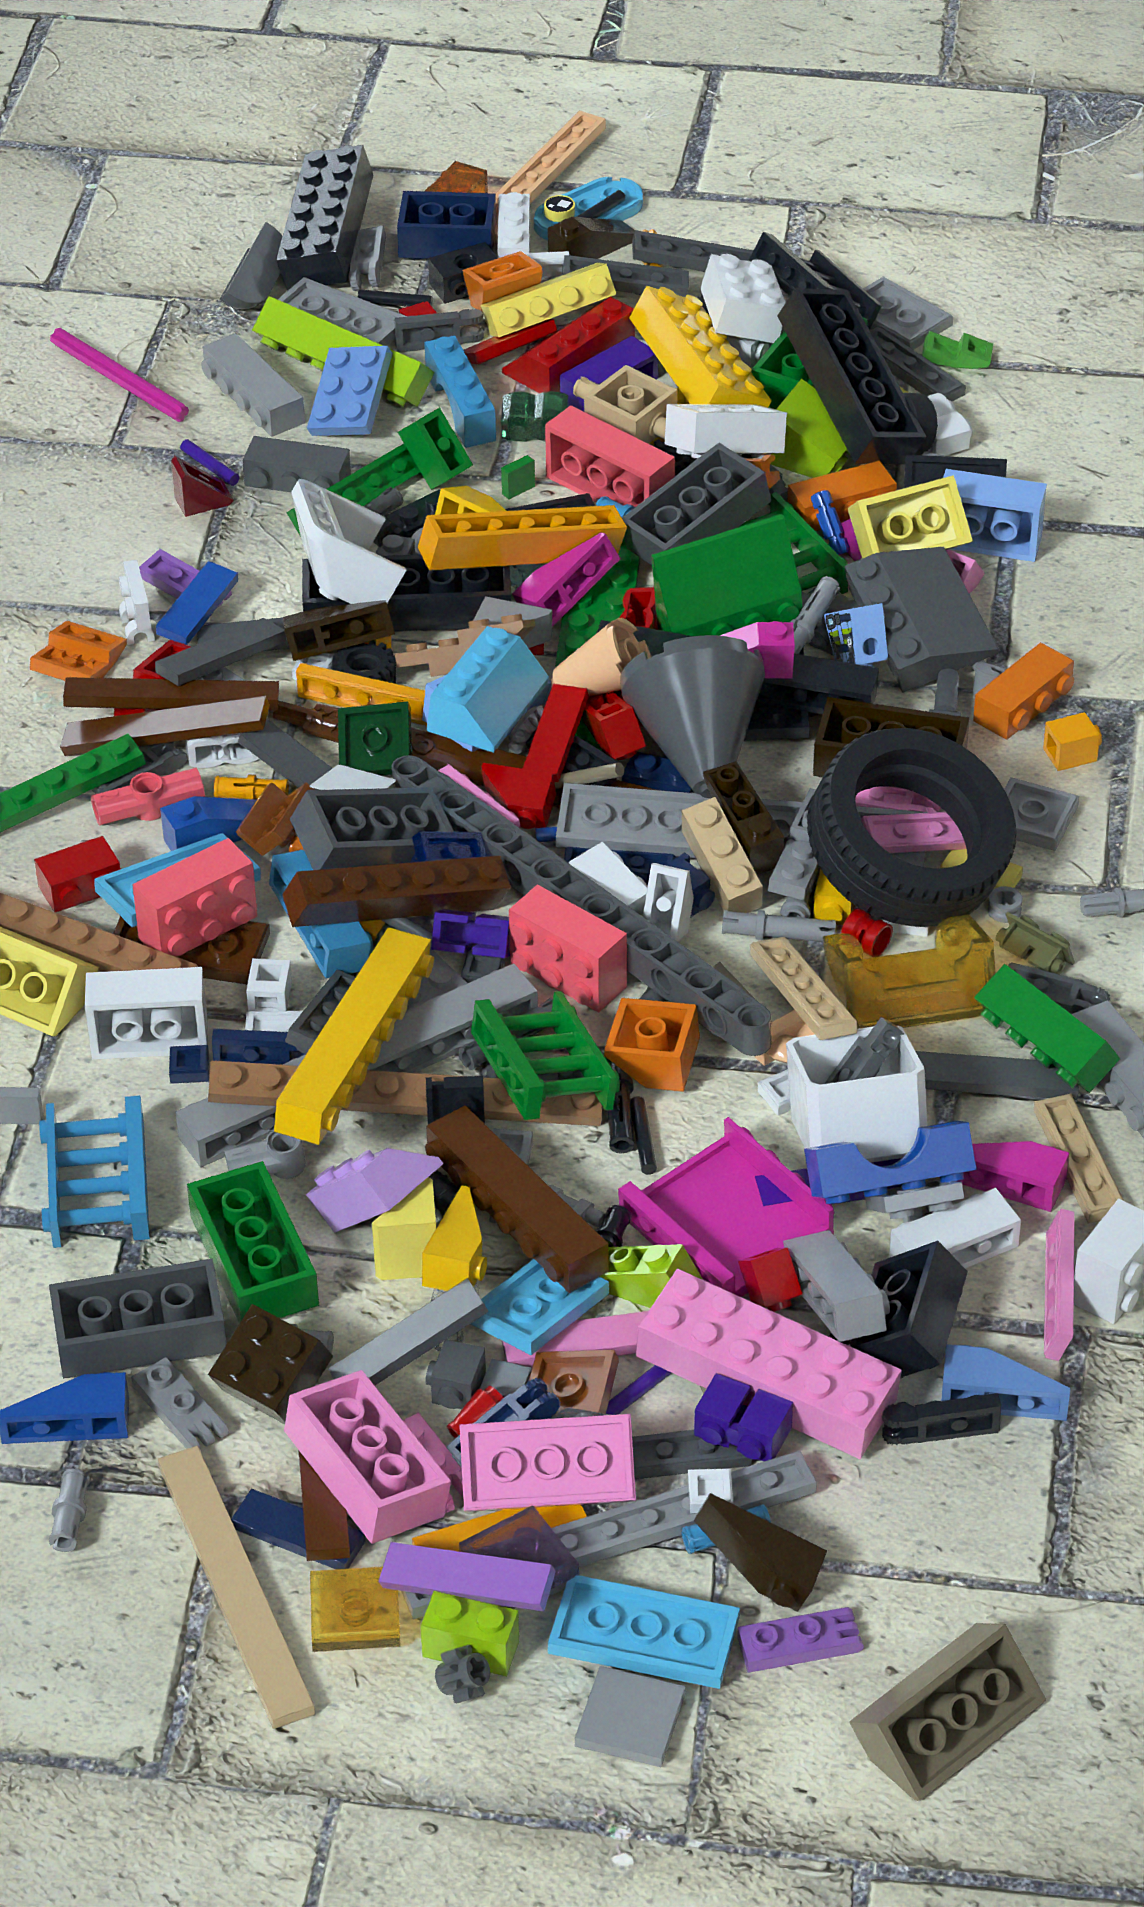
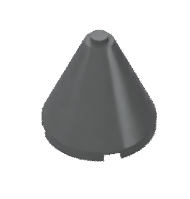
M718 635L680 638L663 643L664 652L649 659L645 651L633 658L621 673V691L624 701L633 707L638 720L690 788L704 798H712L704 780L703 772L737 761L765 678L764 663L758 649L754 650V653L748 651L747 642L741 639Z

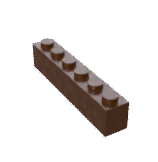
M498 855L298 871L282 896L292 927L428 916L434 915L436 911L441 909L464 912L495 910L511 886L501 856Z
M463 1106L426 1125V1154L440 1158L443 1162L441 1167L449 1174L451 1181L456 1187L467 1186L470 1188L472 1199L478 1209L486 1211L496 1221L499 1229L504 1234H510L520 1244L524 1254L529 1258L533 1257L544 1268L550 1280L558 1282L568 1293H571L609 1272L608 1242L467 1106Z

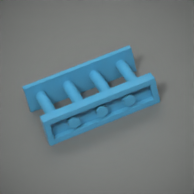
M141 1095L125 1097L126 1113H118L116 1118L57 1123L54 1103L46 1104V1120H39L41 1144L47 1143L49 1208H42L41 1212L43 1232H51L53 1248L61 1247V1227L124 1221V1225L132 1224L134 1240L150 1239ZM120 1133V1137L127 1136V1142H120V1146L58 1152V1138ZM121 1162V1166L128 1165V1171H121L120 1176L59 1181V1167ZM122 1191L123 1195H129L130 1198L128 1201H122V1205L60 1211V1197Z

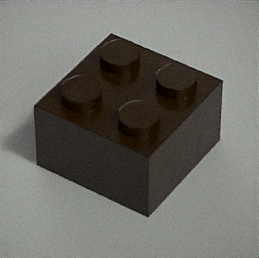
M252 1304L208 1375L224 1392L285 1424L289 1396L314 1387L333 1358V1355L318 1338Z

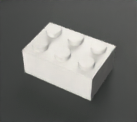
M711 254L702 281L701 291L715 332L774 343L780 336L783 327L777 315L784 306L785 300L772 265L762 260H752V262L740 260L731 254H722L721 256Z
M667 404L665 445L677 448L676 453L689 454L692 458L697 459L718 443L723 444L739 456L751 454L752 458L761 459L765 455H771V453H784L787 413L750 404Z
M202 967L86 973L85 1011L92 1060L170 1056V1046L208 1045V1018Z

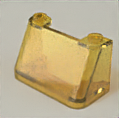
M970 915L950 917L943 920L935 930L934 949L863 959V949L860 942L850 934L840 933L823 936L825 958L840 1002L857 1021V1029L873 1027L881 1017L896 1026L906 1028L981 1016L980 1013L984 1009L974 997L996 973L994 941Z

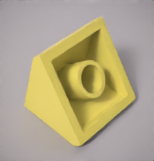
M426 1178L393 1208L384 1212L372 1222L375 1276L380 1280L422 1278V1252L436 1230L433 1180L431 1178Z

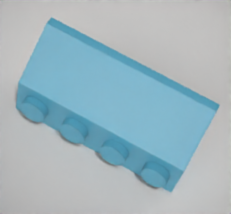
M487 626L432 692L427 731L494 753L548 684L549 676L520 636L507 633V631L501 628Z

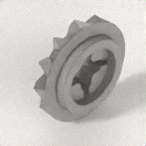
M545 704L538 707L534 706L528 710L511 731L508 749L515 754L528 749L526 742L531 737L534 738Z

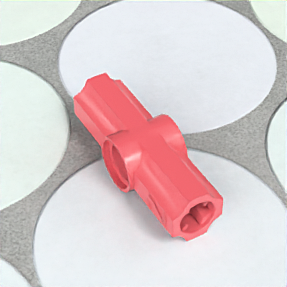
M196 767L163 777L151 772L140 773L132 778L129 786L92 795L91 803L95 818L100 826L133 816L145 821L156 820L161 817L160 808L193 796L205 797L201 775Z

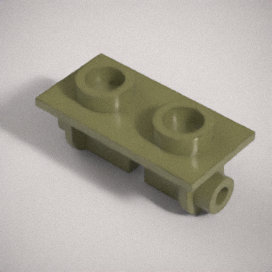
M1007 911L1005 915L1009 922V927L1007 929L1001 928L996 935V941L999 942V946L1021 959H1023L1029 949H1032L1034 951L1028 957V963L1040 970L1059 975L1065 968L1066 963L1064 960L1072 965L1075 963L1070 950V943L1064 937L1055 932L1049 935L1040 930L1039 926L1027 916L1021 915L1018 918Z

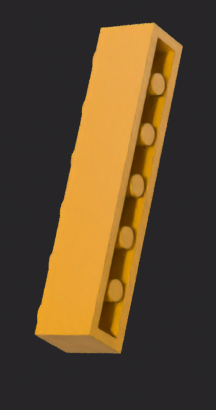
M615 505L427 515L417 548L429 570L540 564L551 562L601 532L607 535L614 549L619 553L627 526Z

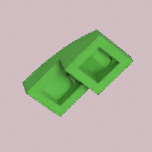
M929 331L924 340L922 356L932 363L965 369L988 368L991 363L993 343L967 333H963L958 342Z

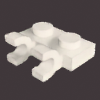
M137 560L123 562L125 576L119 577L122 597L128 596V598H124V601L120 604L119 612L122 624L128 623L125 627L127 645L134 644V636L137 633H145L148 642L155 641L150 623L148 600Z

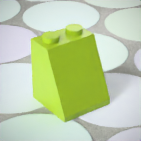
M801 379L776 409L787 413L784 453H771V455H775V460L771 462V465L811 478L830 474L831 471L838 472L849 459L845 456L849 452L816 389Z

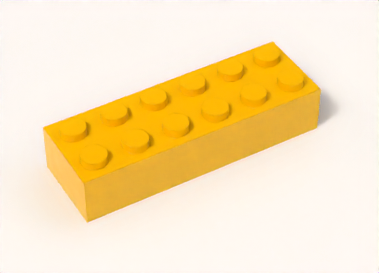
M646 286L629 319L690 404H750L769 407L772 400L764 391V385L752 375V369L738 356L739 351L730 345L726 339L727 335L715 332L710 315L702 307L703 303L698 298L692 295H686V297L676 295L666 287L656 289Z

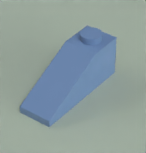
M946 1345L941 1401L967 1398L972 1395L998 1393L1001 1402V1415L1067 1421L1070 1397L1069 1387L989 1348L973 1347L970 1345Z

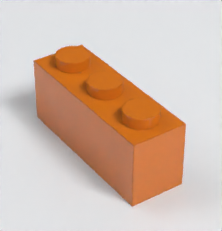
M880 461L789 484L787 502L793 506L794 510L815 531H819L821 527L816 515L819 511L813 507L811 501L813 494L828 490L833 500L831 507L836 508L840 523L850 519L848 508L855 502L896 491L897 483Z
M1040 642L975 694L973 721L1002 738L1009 739L1018 730H1023L1029 721L1039 713L1045 712L1061 695H1066L1071 690L1074 684V660Z

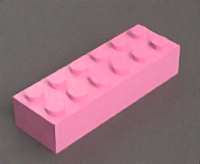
M680 1269L674 1272L638 1326L637 1357L706 1389L715 1373L750 1386V1392L743 1403L746 1406H749L758 1389L793 1401V1429L858 1459L862 1458L884 1422L882 1421L883 1411L888 1405L894 1404L897 1400L901 1369Z

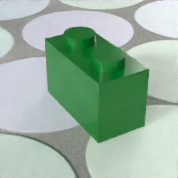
M440 407L397 432L431 490L473 466Z

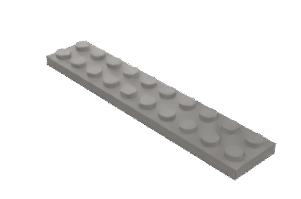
M564 783L556 831V847L593 848L603 842L610 850L674 854L676 857L685 852L690 858H695L682 833L681 810L711 798H704L696 793ZM761 799L784 835L785 848L789 840L791 826L803 802ZM856 806L860 819L863 816L928 813ZM925 851L890 853L905 862L924 867Z

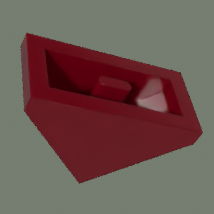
M177 456L172 458L174 496L185 517L232 504L234 499L222 480Z

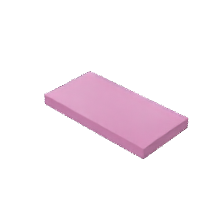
M631 1414L460 1425L465 1512L636 1501Z

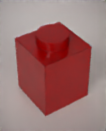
M787 1247L774 1248L738 1261L751 1302L776 1312L792 1306L790 1299L803 1294Z

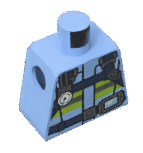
M882 603L824 614L835 661L874 667L873 662L887 660L888 651Z

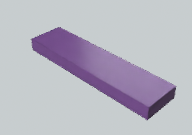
M391 1542L378 1582L386 1589L432 1595L433 1591L489 1604L544 1612L556 1571L550 1564Z

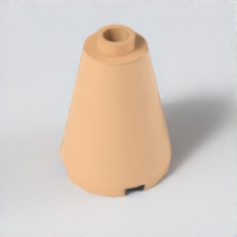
M617 618L607 624L554 668L551 685L560 684L587 688L589 696L621 691L620 676L624 667L644 651L647 652L648 659L651 658L645 640L637 641L633 633L638 630L631 622L624 618Z

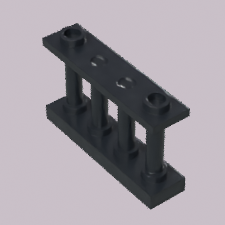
M763 232L749 258L751 262L752 260H762L772 265L779 287L789 296L795 288L848 290L861 316L867 319L869 330L882 307L877 300L819 250L815 249L808 261L797 257L774 235Z

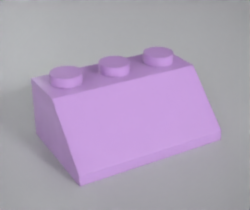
M386 1148L375 1154L367 1150L354 1160L349 1158L336 1168L331 1166L324 1170L314 1179L317 1186L306 1195L335 1233L389 1211L442 1166L443 1162L439 1157Z

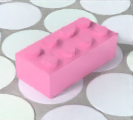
M362 1370L289 1396L284 1432L332 1494L343 1505L346 1512L371 1544L444 1517L451 1480Z

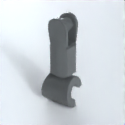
M948 668L939 671L934 710L930 709L929 712L961 716V712L957 711L959 673L956 670Z

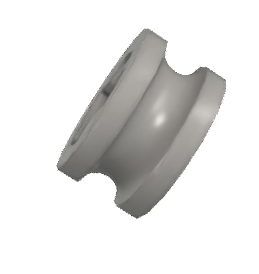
M1007 886L993 889L989 895V916L998 922L1009 923L1005 915L1008 911L1019 918L1021 916L1023 899L1021 893L1017 889Z

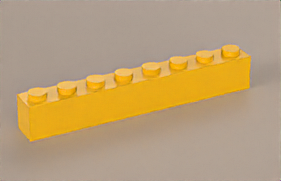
M387 928L276 1100L274 1132L319 1145L327 1131H334L339 1119L340 1110L349 1107L355 1086L363 1084L368 1065L370 1063L375 1064L379 1057L381 1044L383 1041L388 1042L391 1039L396 1020L404 1018L410 998L415 999L417 997L422 978L430 976L434 964V956L429 955L431 939Z

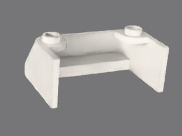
M298 479L292 490V497L301 540L316 583L320 586L319 592L328 599L337 601L339 598L350 604L386 600L388 603L405 574L406 568L368 551L385 522V517L310 481Z

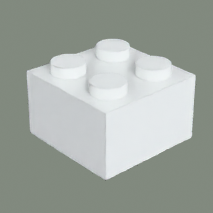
M1121 1199L1115 1202L1078 1248L1074 1275V1305L1112 1324L1116 1323L1124 1311L1127 1313L1132 1311L1138 1300L1139 1292L1144 1287V1210Z

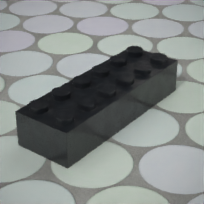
M344 145L338 149L315 150L305 154L276 259L287 291L303 277L323 285L347 282L358 231L361 227L374 176L364 145Z
M795 288L777 317L855 464H868L880 461L882 464H905L906 455H915L927 437L848 290Z
M421 554L381 556L406 568L405 574L387 603L395 632L469 629L468 622L474 620L485 596L512 602L510 565L429 570ZM302 559L303 611L350 604L339 598L337 601H334L319 592L320 586L316 583L309 560Z

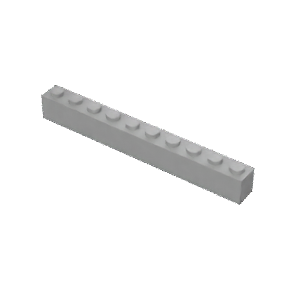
M513 963L470 983L461 985L445 994L429 999L420 1005L406 1010L402 1020H396L391 1039L388 1042L383 1041L376 1063H370L367 1070L415 1073L459 1053L460 1048L476 1041L471 1034L476 1000L490 999L497 1012L501 1013L503 1017L522 1015L538 1006V991ZM305 1055L292 1059L283 1065L299 1066ZM205 1098L176 1111L178 1137L201 1168L224 1158V1150L266 1139L268 1134L274 1129L276 1106L208 1102V1098Z

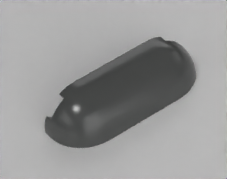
M265 222L251 248H248L220 297V300L229 307L250 309L261 304L268 297L280 275L276 259L283 236L268 222Z

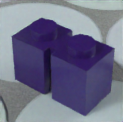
M446 909L436 911L434 913L431 950L467 953L472 950V955L507 958L510 956L509 917L481 914L475 917V913Z
M715 1373L695 1408L694 1436L702 1438L707 1443L721 1445L729 1448L731 1444L737 1446V1452H740L749 1459H758L763 1462L774 1459L792 1429L793 1401L758 1389L749 1406H746L743 1403L750 1392V1386Z

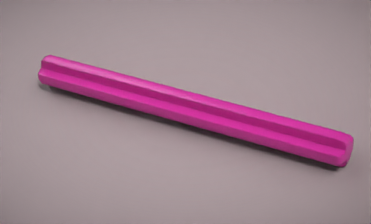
M56 328L54 333L50 335V341L55 346L177 422L183 421L185 416L188 415L189 409L183 403L64 329Z

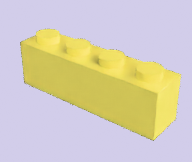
M595 263L482 304L481 308L490 335L502 337L614 296L616 291L607 264Z

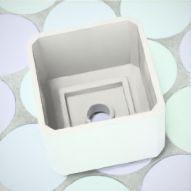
M901 1026L897 1027L904 1035H900L901 1040L896 1050L890 1051L876 1077L824 1084L859 1036L863 1038L868 1036L873 1027L859 1028L856 1034L819 1040L816 1035L795 1037L786 1043L791 1120L804 1148L837 1142H850L856 1145L859 1152L869 1162L903 1158L910 1151L915 1142L918 1128L927 1126L925 1069Z

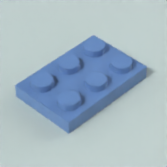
M388 346L329 348L307 426L311 436L371 434L393 354Z

